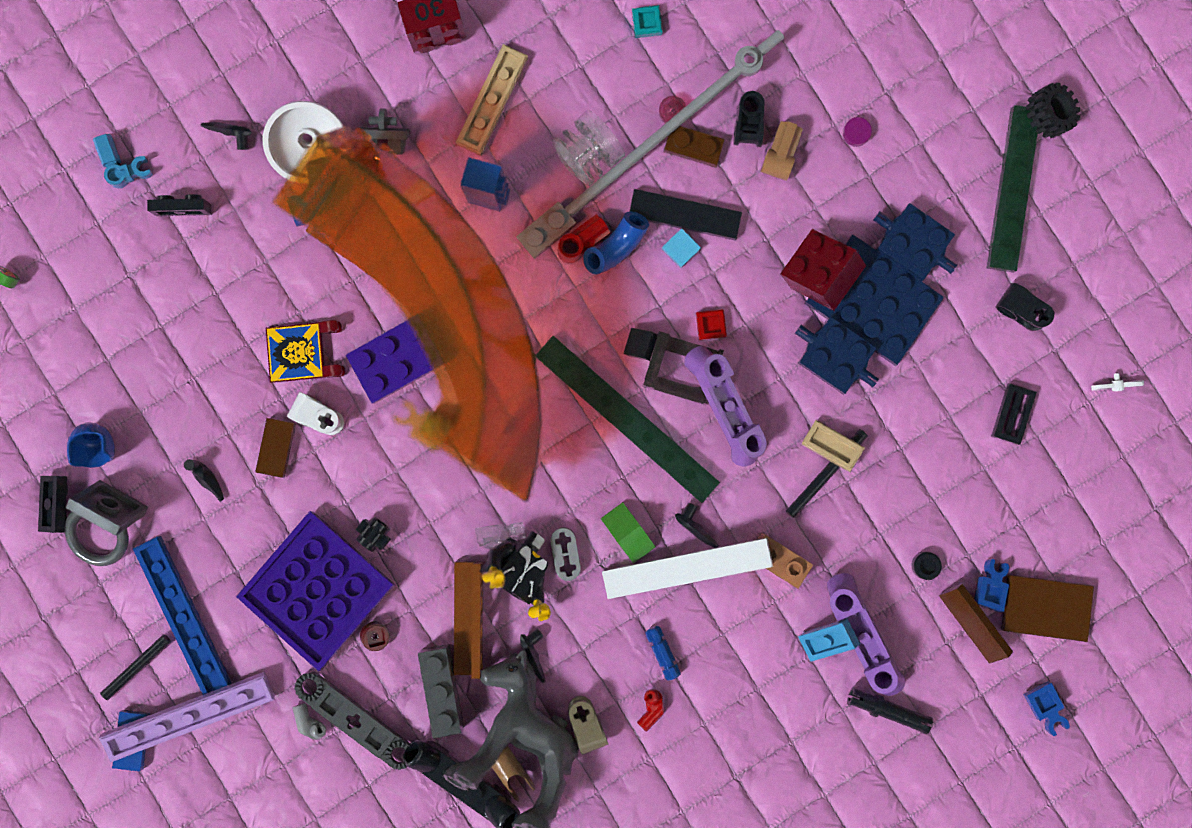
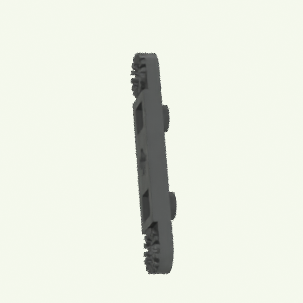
M307 672L297 679L294 690L299 699H302L312 709L393 769L401 770L407 767L404 761L398 762L392 756V751L396 747L406 750L410 744L406 739L318 673ZM311 679L316 682V693L307 694L304 692L302 687L304 680ZM358 714L361 726L355 725L351 727L349 725L351 720L348 718V715L353 717Z

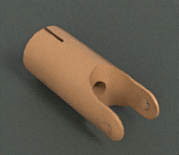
M507 745L492 768L511 796L519 802L517 794L510 785L509 778L514 775H520L526 780L533 791L535 786Z

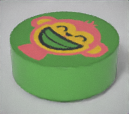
M0 266V285L7 288H15L20 278L10 270Z

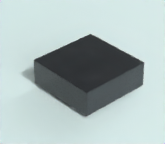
M631 328L623 354L650 361L658 334Z

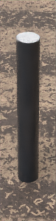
M163 634L100 692L101 696L105 700H109L171 643L168 636Z

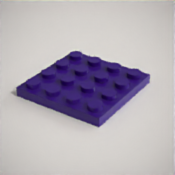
M309 511L236 597L319 672L322 671L395 584L317 514Z

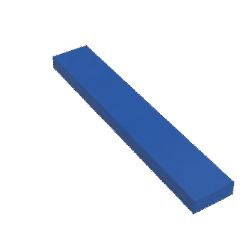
M158 536L133 548L202 694L204 695L232 684L162 537Z

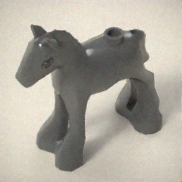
M521 650L519 654L514 653L502 662L481 671L480 680L484 685L507 690L508 697L506 703L494 718L489 734L478 752L471 759L450 766L443 776L447 781L460 789L468 790L469 787L477 789L482 779L492 769L509 743L513 744L516 748L529 751L537 755L543 778L541 791L534 806L519 814L513 821L512 826L514 828H551V823L557 816L559 801L567 785L564 775H571L572 763L579 753V746L576 739L565 729L568 723L564 719L556 715L549 718L536 708L535 672L530 663L527 662L525 650Z

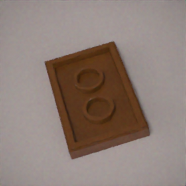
M1014 575L1007 576L1009 588L1003 612L1002 631L1088 642L1094 586Z

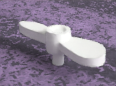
M1116 373L1111 384L1093 385L1091 390L1097 391L1112 388V391H1122L1124 387L1143 386L1145 384L1144 380L1124 382L1120 380V374Z

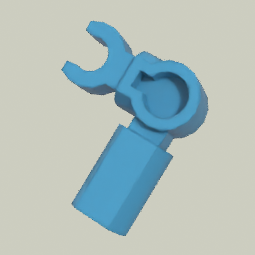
M104 134L93 139L101 164L106 168L104 178L114 188H124L137 177L148 179L153 176L150 169L139 171L140 165L148 162L145 156L136 157L129 165L127 163L119 165L121 159L111 134Z

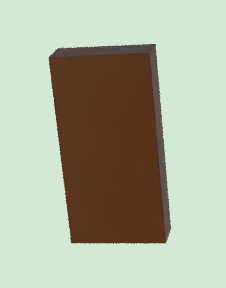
M266 418L255 473L285 478L296 423Z

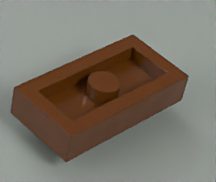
M679 126L668 136L664 153L716 168L725 139Z

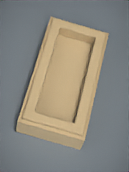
M815 420L802 441L804 447L850 473L865 450V447Z

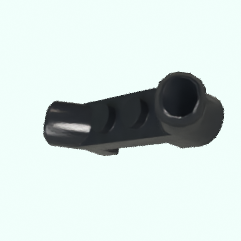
M419 739L413 740L407 746L403 754L404 764L407 767L425 775L489 820L495 828H513L512 823L520 814V811L512 802V798L507 791L497 784L493 786L485 779H482L477 789L470 787L468 790L460 789L447 781L443 776L450 766L460 763L448 754L449 751L434 741L425 742Z

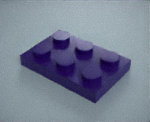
M418 314L346 354L372 404L379 402L446 364L421 316Z

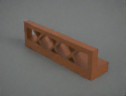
M454 562V675H471V679H480V674L483 670V574L479 571L483 567V562Z

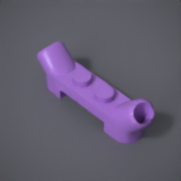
M705 346L693 348L685 357V367L696 376L729 442L732 461L741 467L749 466L764 453L767 443L765 435L759 424H753L730 376L734 375V372L728 360L721 354H713Z
M847 573L833 576L827 582L831 609L837 621L848 619L860 643L855 648V651L865 669L864 674L870 686L876 692L887 696L899 693L905 687V677L897 668L858 591L854 577Z

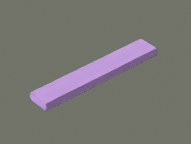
M265 672L101 733L99 739L110 762L270 702L275 699V695Z

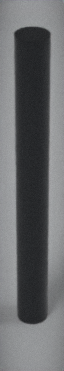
M859 429L851 440L861 445L868 435ZM829 462L789 506L786 512L792 518H795L840 467Z

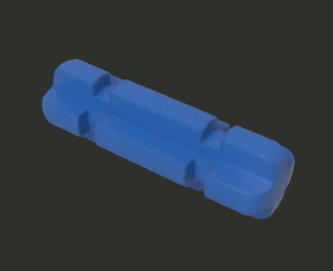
M654 626L648 629L645 635L649 643H653L651 648L659 666L664 668L662 672L665 679L669 681L679 677L681 672L678 665L673 663L675 659L666 639H662L664 634L661 628Z

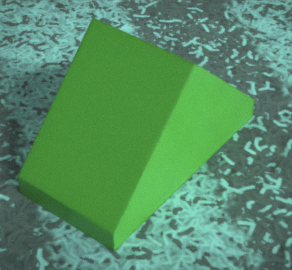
M623 502L600 518L633 564L655 548L653 542Z

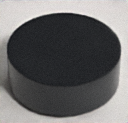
M931 552L918 553L913 558L911 564L913 573L918 578L924 580L936 578L942 569L939 557Z

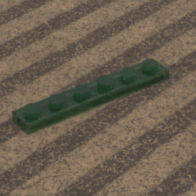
M1014 105L1010 110L986 269L1010 273L1016 272L1018 267L1038 135L1036 132L1038 127H1032L1030 123L1033 122V119H1028L1027 114L1031 111L1026 110L1024 106Z

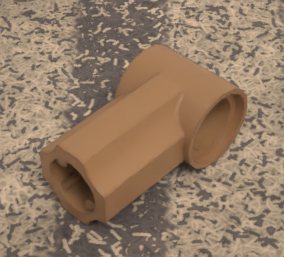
M789 121L780 122L772 147L768 149L761 168L762 173L785 181L788 180L795 161L793 156L803 131L797 124Z

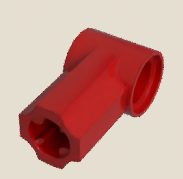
M595 214L571 233L563 235L558 243L557 251L559 258L568 264L575 263L588 248L597 245L609 236L611 232L603 219ZM567 243H573L577 246L578 251L574 254H567L563 250V246Z

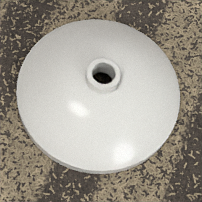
M294 101L281 106L270 116L263 132V149L270 165L281 176L292 182L309 184V174L306 165L314 160L332 157L336 166V173L341 169L348 153V137L341 120L330 109L312 101ZM310 134L313 140L307 142L304 140L303 135Z

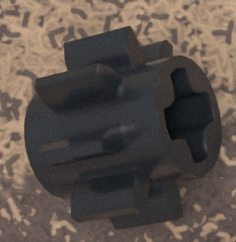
M373 517L371 521L363 519L355 529L360 533L356 540L371 552L376 547L380 550L384 549L391 540L387 536L390 528L376 517Z

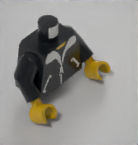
M531 531L524 543L508 538L491 548L488 553V561L479 572L483 574L482 579L484 582H491V589L501 587L528 605L531 603L533 606L529 608L528 615L531 618L538 617V620L541 622L549 619L551 616L550 607L544 603L543 591L548 562L537 554L545 539Z

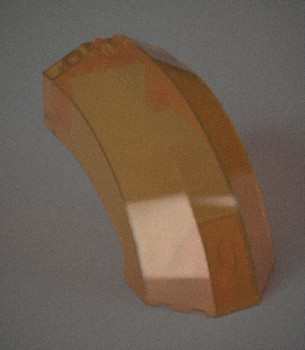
M343 126L318 134L272 203L294 219L307 225L306 232L374 278L400 308L411 325L432 365L442 395L441 400L418 435L479 474L481 472L488 477V480L499 487L510 491L524 502H529L533 495L541 459L543 437L542 387L536 354L525 319L505 275L483 240L459 211L429 182L403 164L395 156L396 152L382 143L378 147L371 140L372 137L358 127L354 131L348 126Z

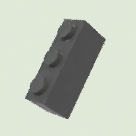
M450 644L421 649L418 652V659L432 737L438 738L459 734L464 728L456 677L454 675Z

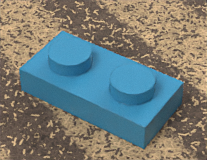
M848 619L805 631L798 636L810 662L853 650L860 645Z

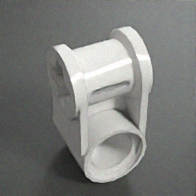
M302 392L298 393L287 415L288 418L328 435L340 433L345 424L342 414ZM326 417L331 418L334 422L332 427L324 422Z

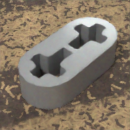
M559 528L551 536L555 570L562 580L571 581L579 575L581 568L576 537L570 529ZM564 532L566 537H571V542L567 543L568 552L564 553L561 544H556L555 539L559 538V533ZM569 555L570 564L576 565V569L572 570V575L567 576L565 571L560 570V567L564 566L565 563L563 556Z

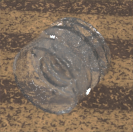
M587 110L574 121V126L578 132L577 136L570 130L564 129L562 135L565 141L559 136H556L551 141L560 161L566 169L586 186H590L594 183L591 173L599 178L603 175V171L598 163L599 161L612 168L625 157V152L608 126L594 112Z

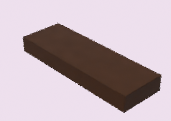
M963 584L946 589L939 595L988 663L1010 657L1013 653L1012 649Z

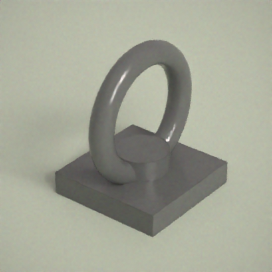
M99 480L69 499L66 508L71 513L65 522L66 541L72 552L88 564L94 566L114 564L123 557L129 543L127 528L145 516L148 506ZM82 517L117 536L116 546L112 552L107 555H96L83 547L77 536V524Z

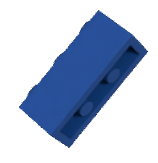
M468 157L460 184L468 203L500 212L502 204L507 205L510 195L509 183L506 182L507 177L504 176L502 166Z

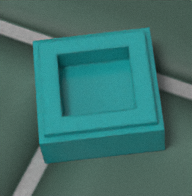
M659 5L632 8L635 38L662 35Z

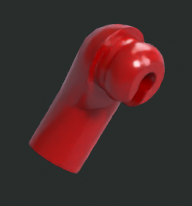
M650 689L644 694L647 712L637 721L646 732L664 714L663 696L660 691Z

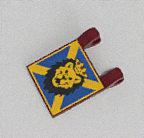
M328 320L317 323L266 328L270 383L345 376L344 366L338 364L324 365L322 334L340 333L342 331L341 322Z

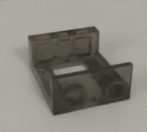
M659 331L642 387L702 405H708L709 402L701 387H691L658 377L665 351L686 357L688 352L701 345L670 337V334ZM707 348L713 354L723 355L724 350L719 349L717 351L711 348Z

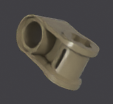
M585 696L573 698L569 703L568 711L581 754L583 755L609 745L602 724L597 718L590 699ZM578 706H582L585 710V716H580L577 713Z

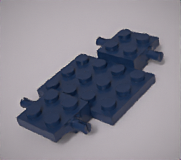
M908 203L902 213L894 220L887 217L881 211L877 213L873 221L885 228L886 231L876 249L855 235L850 236L845 245L857 250L866 267L835 311L810 298L804 303L827 320L816 333L811 332L802 324L795 331V335L808 342L806 351L798 364L843 395L846 394L853 382L859 378L872 388L876 385L879 377L866 370L868 361L874 352L894 366L899 364L944 298L922 281L936 265H939L950 274L958 265L944 256L946 248L955 234L911 203Z

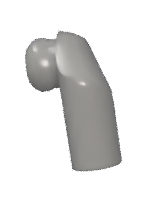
M306 703L292 707L299 733L314 740H319L325 736V725L309 717Z

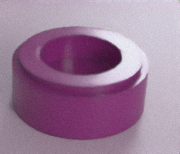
M861 117L850 119L843 128L845 142L854 147L864 145L872 134L870 123Z

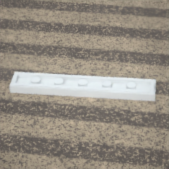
M763 538L604 570L602 575L607 598L611 599L773 567L768 539Z

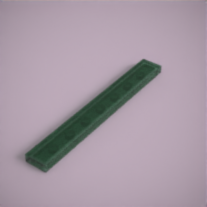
M552 336L535 355L542 364L700 503H703L720 482L557 338Z

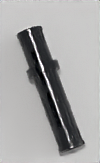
M855 687L849 692V695L854 697H848L847 704L866 710L873 717H884L923 732L926 735L932 728L924 725L933 724V718L930 716H925L884 700V697L881 695L873 696Z

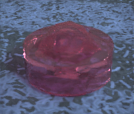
M668 96L663 99L659 106L660 119L666 124L686 107L685 102L677 96Z

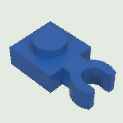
M988 559L984 564L987 577L978 578L974 600L981 607L1004 612L1009 584L1002 582V579L1009 572V564H1000L999 571L997 572L994 568L995 560Z
M1047 681L1023 694L1036 719L1039 721L1046 719L1045 729L1052 736L1057 735L1054 730V724L1059 721L1063 728H1070L1068 720L1058 713V711L1065 707L1051 682Z

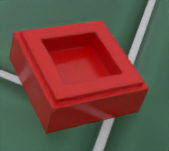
M724 309L696 312L699 341L727 337Z

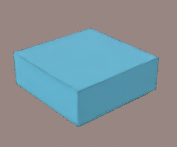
M682 228L662 247V250L680 269L701 249Z

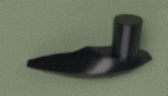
M218 122L200 124L201 127L208 130L220 132L226 136H236L237 150H248V136L252 133L248 128Z
M186 460L184 468L191 471L195 479L204 488L211 491L220 502L223 501L224 496L220 485L207 466L196 460Z
M688 503L682 514H675L677 521L696 538L711 547H719L716 541L703 530L701 525L692 520L698 507Z
M536 629L527 637L525 634H521L520 644L522 650H525L527 654V661L530 663L535 675L542 683H545V676L539 662V654L533 646L544 636Z

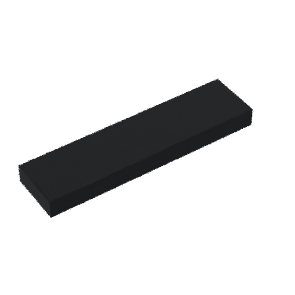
M634 189L629 212L641 214L651 223L682 228L735 241L742 212L637 189Z

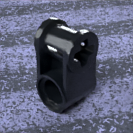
M748 91L744 93L738 103L733 145L738 146L739 143H747L762 147L765 102L759 92ZM753 101L756 103L758 110L755 112L747 111L744 107V102Z
M1017 283L1010 284L996 305V309L1001 314L1013 319L1030 331L1040 330L1050 325L1054 319V311L1049 304L1040 300L1028 289ZM1036 312L1040 314L1038 319L1041 321L1039 322L1035 320L1037 317V315L1035 314Z

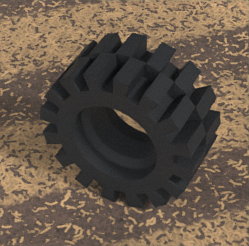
M1051 83L1036 91L1029 97V104L1026 105V110L1031 111L1027 114L1028 119H1033V122L1030 123L1031 126H1037L1036 132L1038 134L1043 132V137L1045 138L1049 136L1050 138H1055L1077 126V121L1080 120V116L1077 115V113L1081 112L1080 107L1075 105L1079 103L1078 99L1073 100L1072 96L1074 93L1072 90L1067 92L1068 87L1066 85L1061 86V83Z

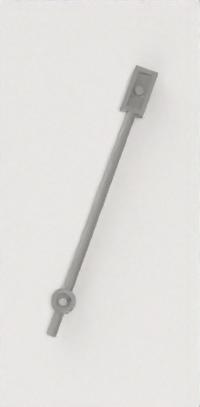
M777 30L757 47H742L736 54L734 67L564 208L558 201L516 236V238L530 255L536 259L576 225L572 216L740 75L753 76L757 74L762 67L763 56L784 39L783 34ZM746 56H752L754 58V62L748 64L744 61V58Z

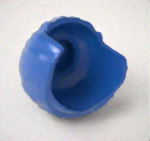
M88 422L78 425L68 438L67 458L68 463L72 466L95 468L103 466L114 459V440L110 432L97 423Z

